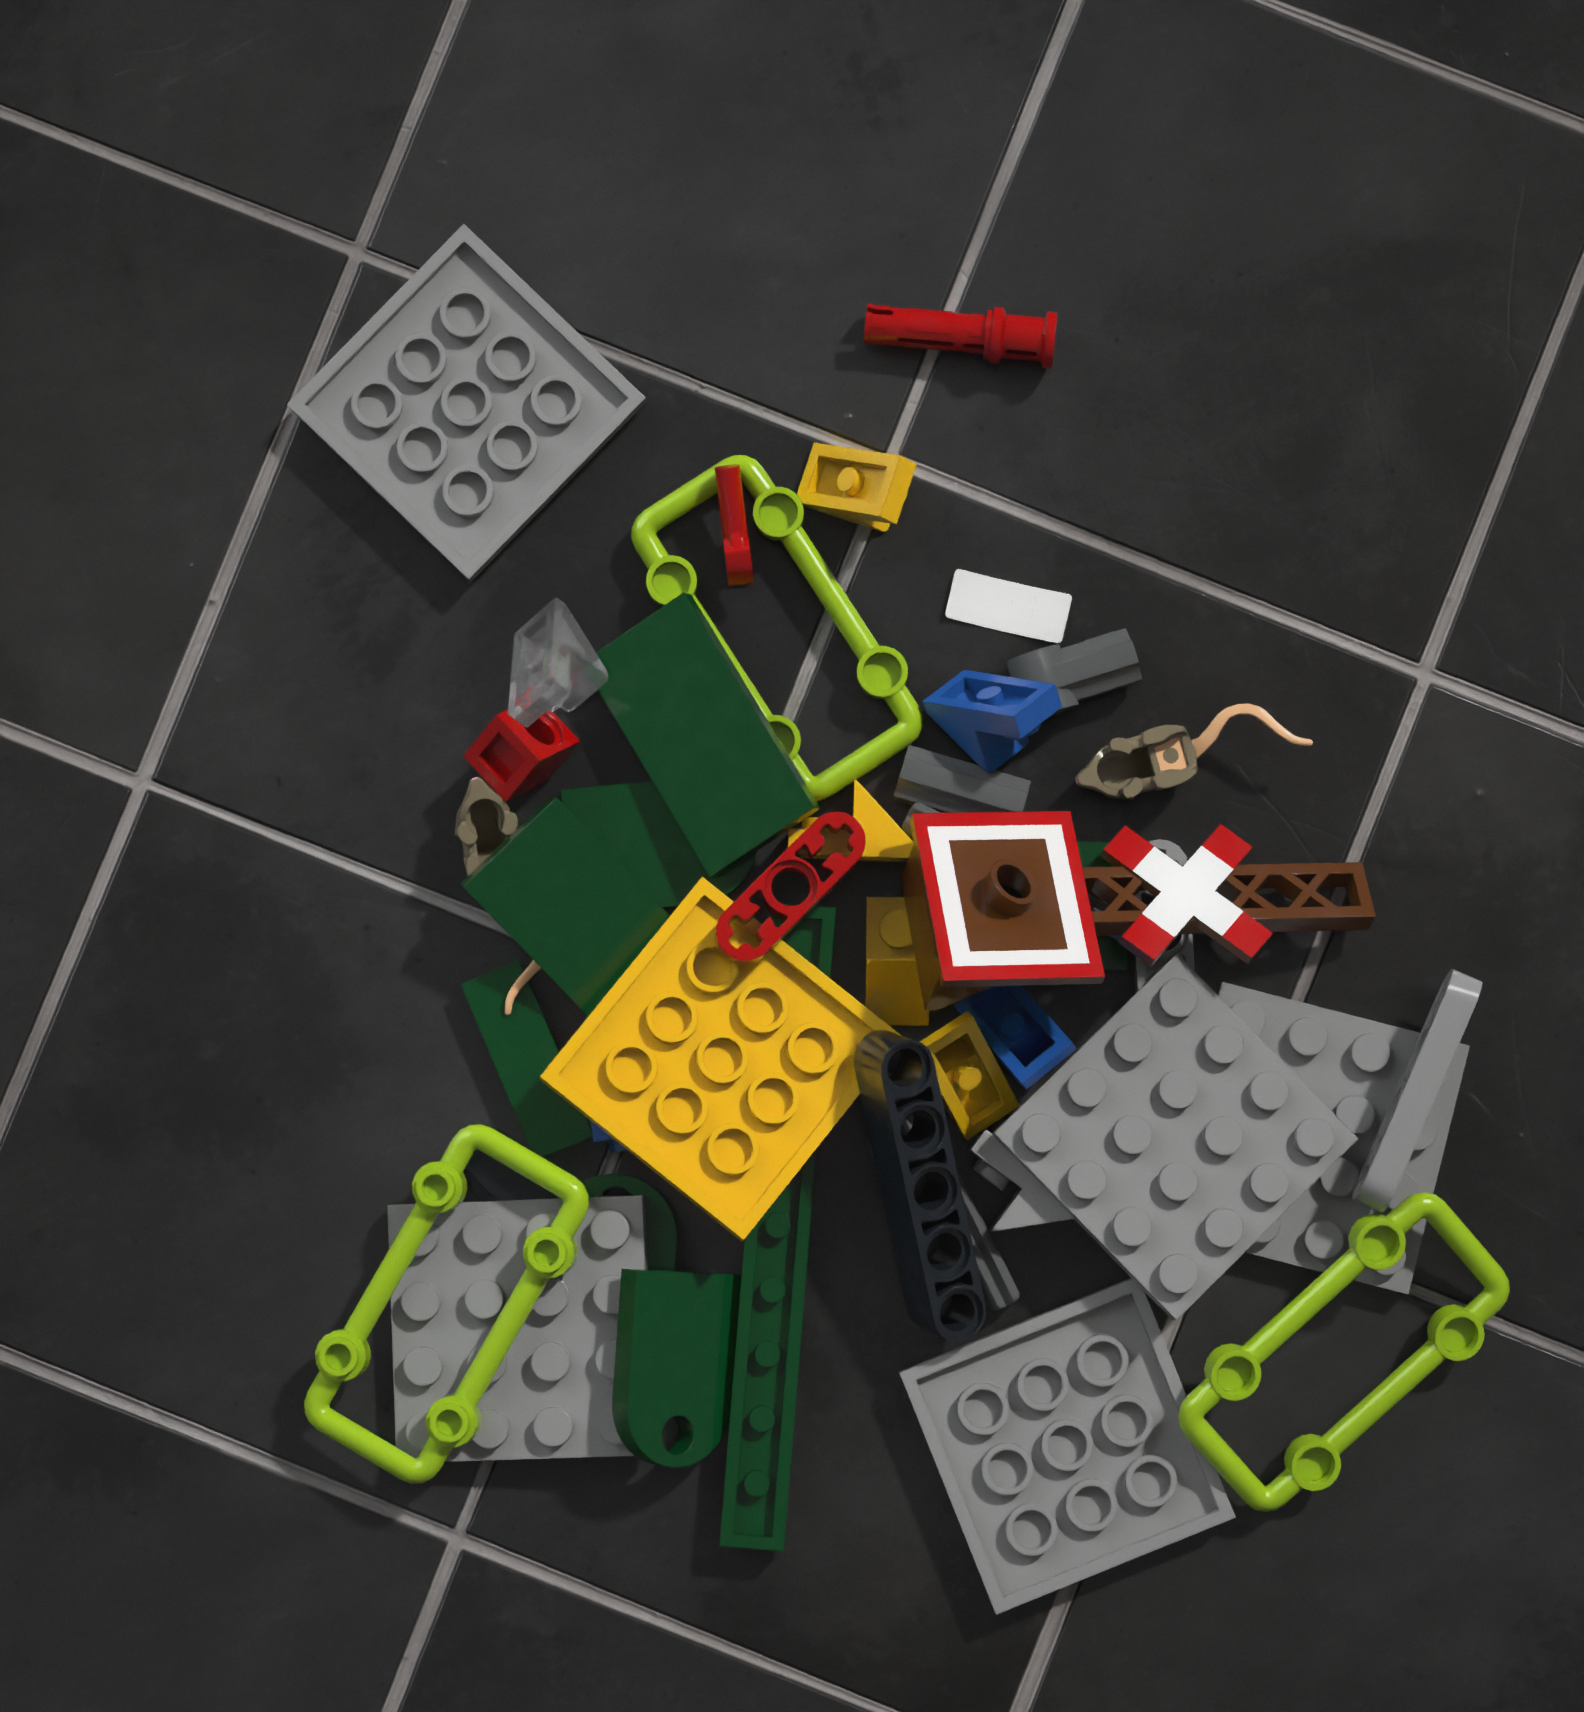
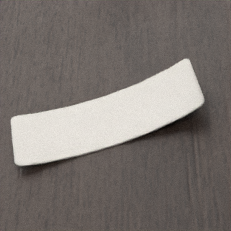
M957 569L954 573L945 615L950 619L994 630L1060 643L1063 639L1072 596L1066 593Z

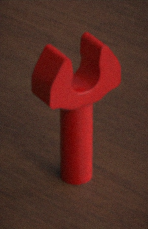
M740 465L715 467L728 585L754 584Z

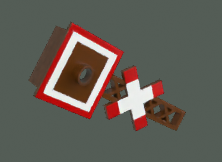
M1071 811L912 813L910 826L914 846L901 875L924 1010H939L992 986L1102 984L1105 974L1097 936L1122 935L1119 944L1151 967L1179 934L1205 933L1246 964H1249L1268 942L1273 934L1272 932L1368 930L1376 917L1362 862L1241 864L1253 847L1222 824L1216 828L1185 865H1179L1125 825L1103 849L1100 857L1114 867H1082ZM1001 885L1012 887L1017 893L1021 894L1022 898H1015L1009 895ZM1321 887H1346L1350 906H1336L1319 894L1318 891ZM1261 888H1274L1293 903L1289 907L1276 908L1257 893ZM1139 891H1148L1156 898L1148 906L1135 896ZM1088 892H1092L1109 905L1105 911H1091Z

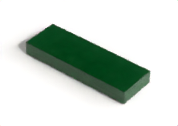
M516 960L460 985L528 1146L532 1152L545 1158L593 1137L588 1118L539 1080L540 1075L558 1055L559 1050L530 981L526 983L515 997L511 1014H505L507 994L515 981L525 971L521 960Z

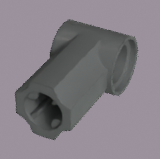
M1126 628L1089 638L1061 648L1059 644L1047 646L1006 661L1010 677L1056 684L1062 707L1051 716L1078 707V701L1143 680L1139 660Z

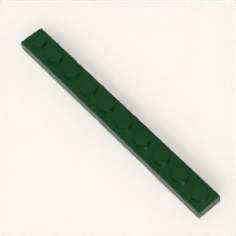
M781 903V904L787 905V906H795V905H797V904H784V903ZM815 906L782 941L830 978L836 908ZM771 913V919L775 927H780L786 921ZM816 1150L744 1240L719 1546L784 1552Z

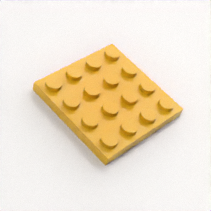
M701 877L540 1075L539 1080L742 1242L859 1096L860 1091L854 1068V1054L860 1041L864 1036L877 1030H887L898 1035L900 1034L782 940L763 959L756 963L740 965L726 959L717 947L715 932L720 916L734 901L704 877ZM755 918L746 924L740 923L737 919L730 922L729 925L734 930L730 941L732 946L738 949L742 944L747 943L756 948L761 944L756 937V933L762 924Z

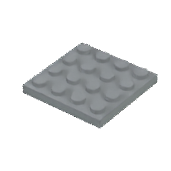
M463 224L287 403V406L469 582H472L637 413L647 400L638 389Z
M1175 954L992 1134L1173 1321L1177 1320L1358 1140L1352 1131L1178 954Z
M1219 982L1216 994L1358 1138L1246 1251V1253L1324 1272L1350 1249L1348 1236L1351 1227L1358 1219L1373 1213L1386 1216L1405 1198L1414 1193H1434L1470 1046L1459 1043L1399 1186L1389 1206L1382 1213L1353 1200V1191L1420 1033L1249 988ZM1422 1218L1404 1234L1406 1238L1405 1251L1402 1258L1394 1266L1384 1270H1374L1368 1267L1354 1281L1409 1294L1427 1220Z
M645 1195L589 1197V1207L586 1216L573 1237L578 1249L574 1266L566 1274L549 1279L477 1405L481 1414V1426L477 1435L470 1442L452 1448L445 1462L634 1456L624 1446L616 1431L612 1414V1393L621 1268L648 1270ZM563 1199L462 1202L451 1211L438 1214L391 1296L395 1440L398 1449L413 1458L419 1456L430 1437L426 1429V1416L429 1408L435 1401L444 1396L454 1394L527 1267L523 1260V1247L526 1239L533 1231L541 1227L551 1226L563 1205ZM415 1204L387 1205L389 1248Z
M1132 1278L899 1371L996 1615L1236 1518L1218 1472L1188 1440L1179 1426L1178 1412L1181 1403L1187 1395L1146 1294Z

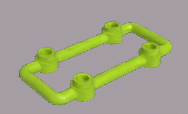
M733 455L721 460L645 509L636 517L633 523L631 540L635 550L648 568L646 586L650 597L663 607L683 592L693 596L816 801H821L831 797L853 783L854 780L859 779L907 748L908 745H911L921 733L923 715L919 705L905 685L908 667L904 657L894 648L878 644L802 528L804 508L798 495L788 488L776 487L765 469L756 459L746 455ZM740 465L742 482L755 500L753 519L757 530L764 537L772 540H781L858 658L857 680L860 688L871 697L884 699L898 719L897 724L816 776L811 774L798 754L801 736L797 726L784 716L772 714L695 595L697 576L693 566L682 557L669 555L656 535L659 530L717 494L715 467Z
M482 1124L469 1125L459 1130L452 1138L440 1161L430 1162L416 1172L412 1182V1194L416 1203L345 1327L326 1334L318 1343L315 1351V1360L319 1372L311 1384L304 1401L305 1415L309 1423L319 1432L396 1478L410 1484L424 1483L434 1478L442 1468L452 1448L470 1442L474 1438L473 1436L477 1435L481 1426V1414L477 1405L549 1279L566 1274L574 1266L578 1249L573 1237L583 1222L589 1207L588 1192L584 1184L575 1176L495 1129ZM479 1150L560 1197L564 1202L550 1227H541L533 1231L526 1239L523 1247V1260L527 1267L455 1393L440 1398L429 1408L426 1416V1429L430 1437L419 1456L413 1458L331 1409L330 1403L343 1381L355 1379L367 1369L371 1359V1350L367 1341L368 1336L438 1214L457 1208L464 1200L467 1192V1181L463 1171L474 1151Z
M1427 1192L1414 1193L1405 1198L1386 1216L1373 1213L1358 1219L1351 1227L1348 1236L1349 1250L1242 1346L1232 1343L1221 1345L1214 1349L1207 1357L1204 1366L1206 1379L1191 1391L1181 1403L1178 1412L1179 1426L1188 1440L1251 1508L1263 1512L1274 1511L1288 1503L1303 1488L1310 1491H1319L1332 1485L1341 1470L1340 1455L1445 1359L1453 1361L1467 1360L1480 1350L1485 1336L1483 1325L1499 1312L1507 1302L1510 1292L1509 1280L1500 1265L1447 1203L1436 1194ZM1422 1218H1425L1484 1286L1483 1291L1465 1307L1453 1304L1438 1309L1428 1323L1427 1335L1429 1340L1324 1435L1306 1434L1293 1440L1286 1449L1284 1456L1286 1469L1271 1483L1264 1486L1205 1420L1204 1415L1223 1398L1238 1401L1253 1394L1261 1380L1260 1365L1368 1267L1374 1270H1384L1394 1266L1402 1258L1405 1251L1406 1238L1404 1234Z

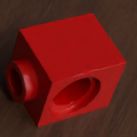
M537 695L498 713L463 757L495 792L507 802L547 782L580 740Z

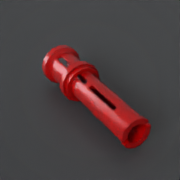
M867 303L864 344L895 345L908 348L983 354V360H989V364H999L1002 358L1038 361L1041 363L1042 368L1052 369L1057 312L1048 311L1045 317L1006 314L1004 307L994 306V310L988 309L986 315L889 307Z

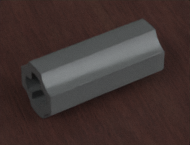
M908 745L892 800L912 806L915 803H922L941 813L1023 812L1031 781L996 770L987 772L979 765Z

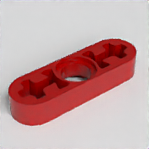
M829 812L816 819L722 913L715 932L716 944L721 954L729 961L740 965L753 964L763 959L860 861L866 845L865 832L861 824L853 816L844 812ZM828 829L831 833L836 834L844 829L851 835L846 845L851 854L844 857L838 852L833 853L820 868V870L831 876L826 881L821 882L814 867L807 861L796 857V855L804 849L810 860H812L824 845L825 839L820 834L823 830ZM796 871L806 878L809 884V895L805 901L799 905L787 906L776 900L772 893L771 885L779 873ZM758 894L772 914L786 921L777 928L771 917H769L756 933V937L761 944L753 948L751 945L744 943L737 949L730 943L734 930L729 924L735 919L742 924H746L759 913L760 907L750 902Z

